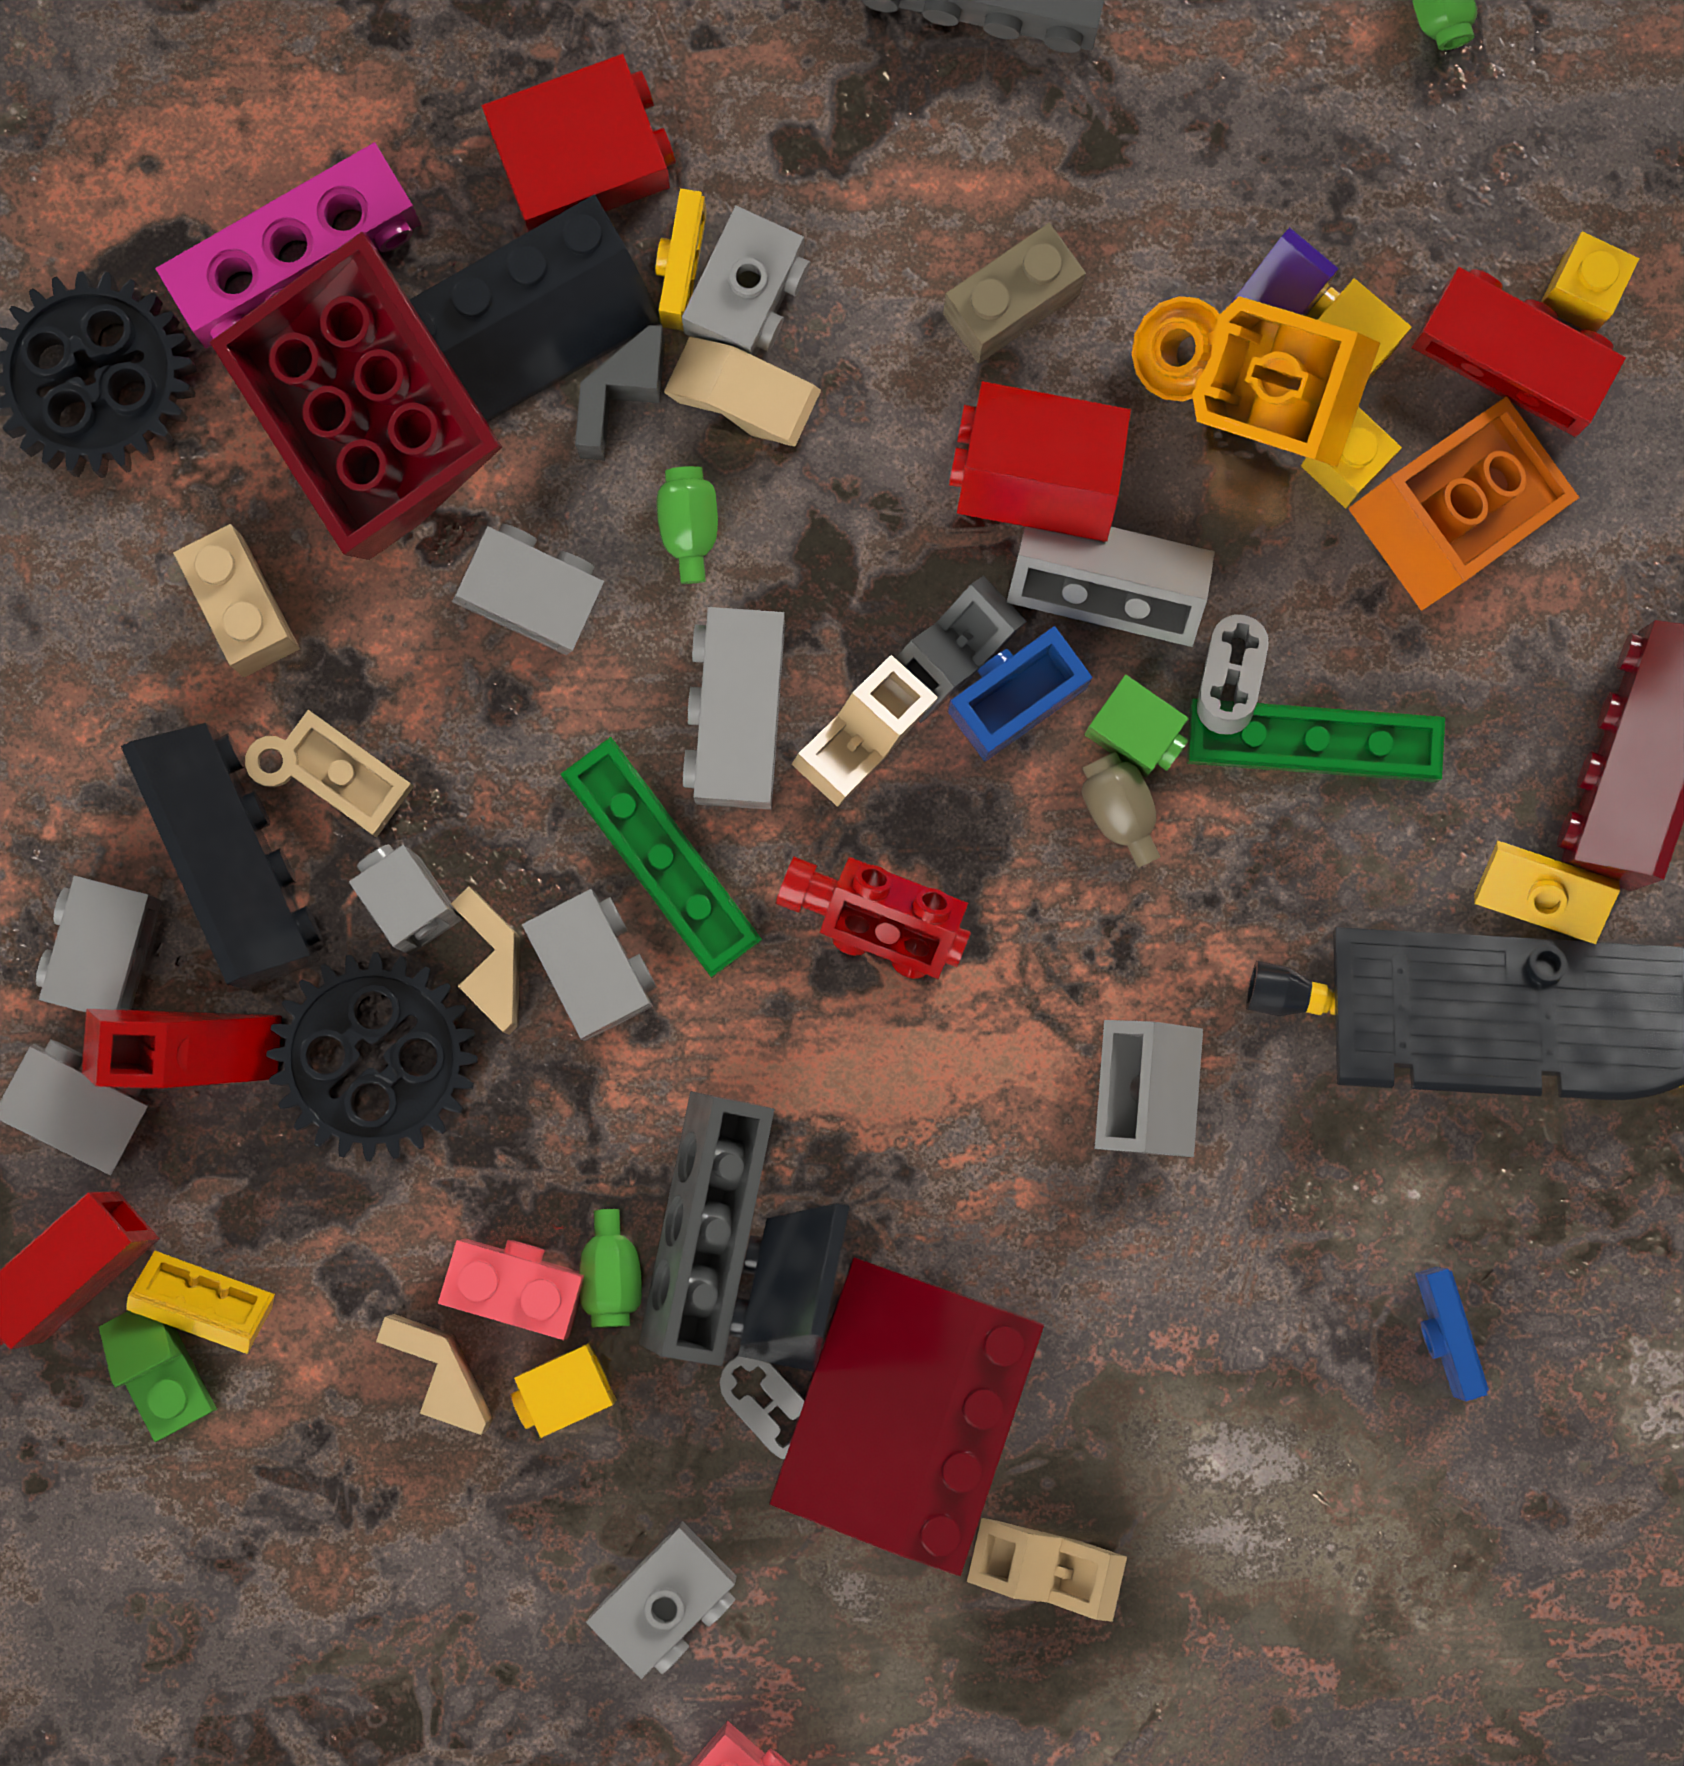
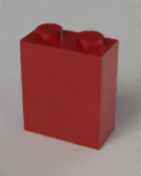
M624 54L481 105L528 232L594 194L606 212L670 188L667 167L676 164L670 141L663 127L652 130L645 112L646 109L654 107L648 84L642 70L630 73Z
M981 381L977 407L964 404L957 442L969 444V450L956 447L949 486L961 488L956 514L1107 542L1119 496L1131 409Z
M119 1191L88 1192L0 1270V1347L5 1343L11 1350L46 1341L160 1240Z

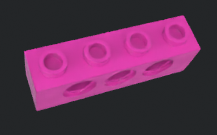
M374 142L155 269L191 330L206 349L211 346L210 341L360 232L363 231L368 235L377 250L387 252L409 240L413 234L412 229L418 227L421 223L411 201ZM354 209L362 212L361 220L354 228L347 231H339L332 228L334 219L342 211ZM295 240L307 243L306 252L299 260L289 263L278 260L280 250L285 244ZM237 272L253 274L251 284L245 291L238 294L224 292L225 284L233 274Z

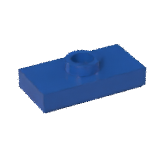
M1433 1267L1416 1272L1415 1276L1429 1318L1428 1320L1421 1321L1424 1341L1433 1359L1441 1357L1453 1397L1469 1401L1488 1395V1385L1453 1272L1448 1268Z

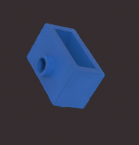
M1054 626L1016 654L1012 655L1007 648L982 665L977 670L982 678L950 700L947 712L982 760L986 762L1084 692L1093 677Z

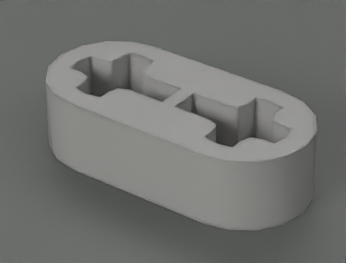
M1232 615L1222 619L1212 633L1197 700V714L1201 723L1209 730L1218 734H1234L1242 731L1249 725L1258 701L1269 646L1268 634L1261 623L1247 615ZM1233 638L1245 640L1244 646L1246 650L1241 665L1229 663ZM1225 683L1236 686L1233 698L1235 705L1232 712L1220 709L1221 703L1219 699Z
M738 1354L730 1359L722 1370L720 1378L721 1394L727 1404L764 1445L777 1457L785 1459L790 1443L787 1442L782 1446L776 1440L781 1428L779 1423L770 1415V1412L778 1405L788 1418L794 1420L800 1416L804 1398L772 1363L739 1357ZM742 1366L750 1372L758 1366L765 1372L766 1375L762 1378L760 1385L772 1399L766 1406L763 1407L750 1393L744 1394L741 1398L734 1394L732 1389L738 1382L733 1374L736 1368Z

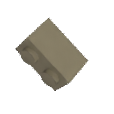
M1049 222L945 294L943 315L979 364L1080 295L1086 272Z

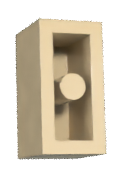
M231 524L173 552L229 665L240 675L246 677L300 650L245 538Z

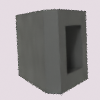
M649 325L581 381L575 446L580 459L605 461L610 400L660 404L665 352L662 326Z
M984 575L973 582L935 624L912 639L895 658L938 697L935 703L919 720L920 723L926 720L973 677L977 670L993 658L1027 622L1010 603H1007V600Z

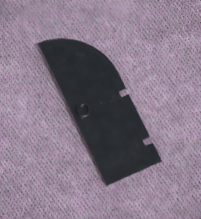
M1335 927L1333 931L1337 1085L1393 1088L1394 1067L1410 1068L1411 1089L1541 1096L1542 1076H1557L1559 1098L1631 1100L1662 1094L1684 1085V947L1603 942L1593 944L1586 941Z

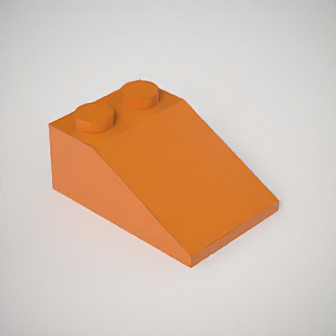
M1506 396L1391 475L1348 509L1422 611L1467 581L1580 497Z

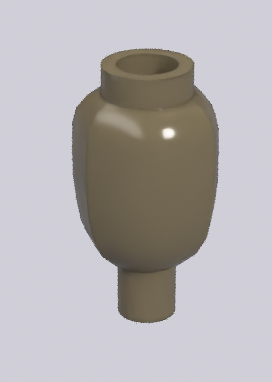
M1116 751L1083 767L1082 769L1087 780L1082 786V796L1093 820L1103 835L1113 843L1123 846L1127 845L1138 868L1160 858L1161 856L1150 836L1156 823V809L1151 793L1139 769L1132 763L1121 762Z

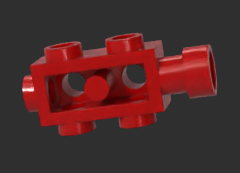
M793 856L775 904L800 913L802 908L825 916L819 933L831 937L833 944L841 952L848 955H862L865 952L875 954L890 960L893 968L899 974L912 979L922 978L925 975L939 979L945 963L958 967L971 933L960 928L968 905L967 902L949 896L941 890L923 886L887 872L879 866L867 864L848 857L839 880L816 872L818 865Z

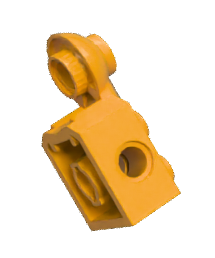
M1178 296L1160 302L1143 317L1134 334L1131 355L1136 375L1148 391L1164 400L1187 401L1193 399L1197 422L1338 467L1380 342L1359 332L1240 296L1220 314L1215 307L1199 298ZM1193 336L1196 345L1195 353L1188 363L1180 366L1177 359L1178 348L1181 342Z

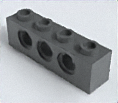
M690 1091L639 1345L661 1357L723 1367L774 1108Z

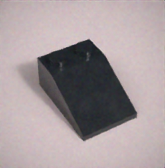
M834 1203L766 1219L763 1237L750 1234L742 1273L755 1275L750 1299L737 1297L729 1336L741 1338L739 1357L815 1372L824 1337L850 1208L849 1205Z

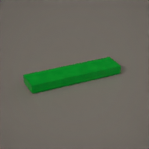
M1193 698L1190 701L1186 764L1439 782L1442 780L1446 717L1257 703L1249 725L1242 731L1234 734H1218L1209 730L1201 723L1197 714L1198 699ZM1220 700V709L1232 712L1235 705L1234 701Z
M612 737L608 738L560 774L711 978L715 977L763 941Z

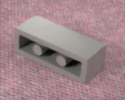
M1024 527L1007 603L1193 647L1208 599L1215 551L1111 527L1107 542Z
M708 607L706 625L695 624L692 661L703 663L702 687H690L688 725H699L697 750H685L683 788H694L696 805L772 810L785 634L784 612Z

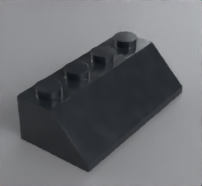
M595 194L409 299L486 422L627 343L649 325L656 326L661 323L660 314L625 244Z
M202 723L133 740L120 746L226 984L251 992L319 961L320 958L314 944L322 941L320 930L307 906L297 909L288 889V886L296 883L295 875L282 849L279 848L271 851L262 831L263 828L271 825L269 817L257 793L252 791L246 794L236 771L245 768V765L230 734L227 733L220 737L218 731L207 723Z

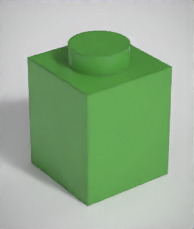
M1125 674L1084 735L1109 753L1116 751L1122 762L1134 764L1139 769L1141 775L1146 778L1156 764L1166 771L1170 768L1188 742V739L1179 734L1189 718Z

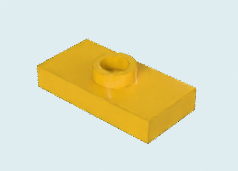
M680 188L671 239L661 237L659 242L655 274L665 277L659 306L663 328L684 331L682 315L693 295L707 216L705 196H702L700 191Z
M1497 840L1475 891L1474 904L1596 944L1618 897L1620 885L1617 880Z
M154 1251L128 1295L126 1310L248 1354L272 1310L275 1294Z

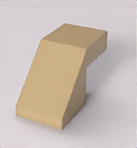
M691 336L664 390L665 394L679 404L723 414L751 436L794 447L821 392L814 384L734 346Z
M891 655L851 694L839 714L798 753L791 765L839 807L877 769L935 703L938 697Z
M468 886L451 905L495 950L458 987L502 1032L510 1035L519 1026L520 936L475 890Z
M396 1314L386 1316L376 1342L437 1363L420 1414L480 1435L489 1430L493 1417L455 1336Z
M981 1518L967 1582L1013 1599L1048 1602L1095 1620L1113 1622L1127 1557L1078 1540Z

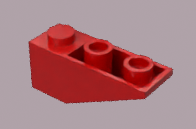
M86 1009L82 1074L95 1087L172 1088L269 1080L270 1077L278 1073L279 1061L267 1057V1051L280 1048V1036L271 1030L272 1024H281L282 1016Z

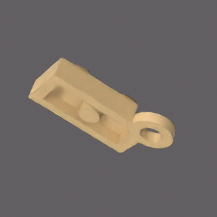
M310 710L305 713L286 740L277 736L259 738L250 745L245 755L247 772L258 784L265 787H279L286 784L291 778H295L376 838L414 787L410 782ZM269 750L280 752L283 758L281 768L274 773H266L260 766L262 755Z

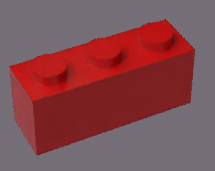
M1458 267L1443 289L1411 348L1504 398L1507 396L1511 403L1577 437L1593 420L1626 357L1615 352L1612 342L1603 335L1585 329L1579 332L1558 321V314L1546 304L1531 299L1523 302L1503 291L1502 283L1494 276L1481 270L1471 269L1468 272Z

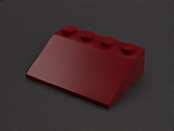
M363 231L210 341L211 346L343 555L366 560L375 557L419 526L502 448L497 437L372 241Z
M852 1257L769 1505L895 1555L961 1577L1045 1324L1022 1314Z

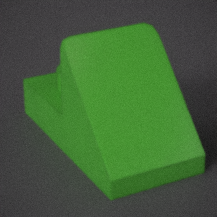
M127 1311L99 1326L111 1382L115 1388L123 1385L126 1386L154 1442L164 1439L217 1410L176 1328L131 1311Z

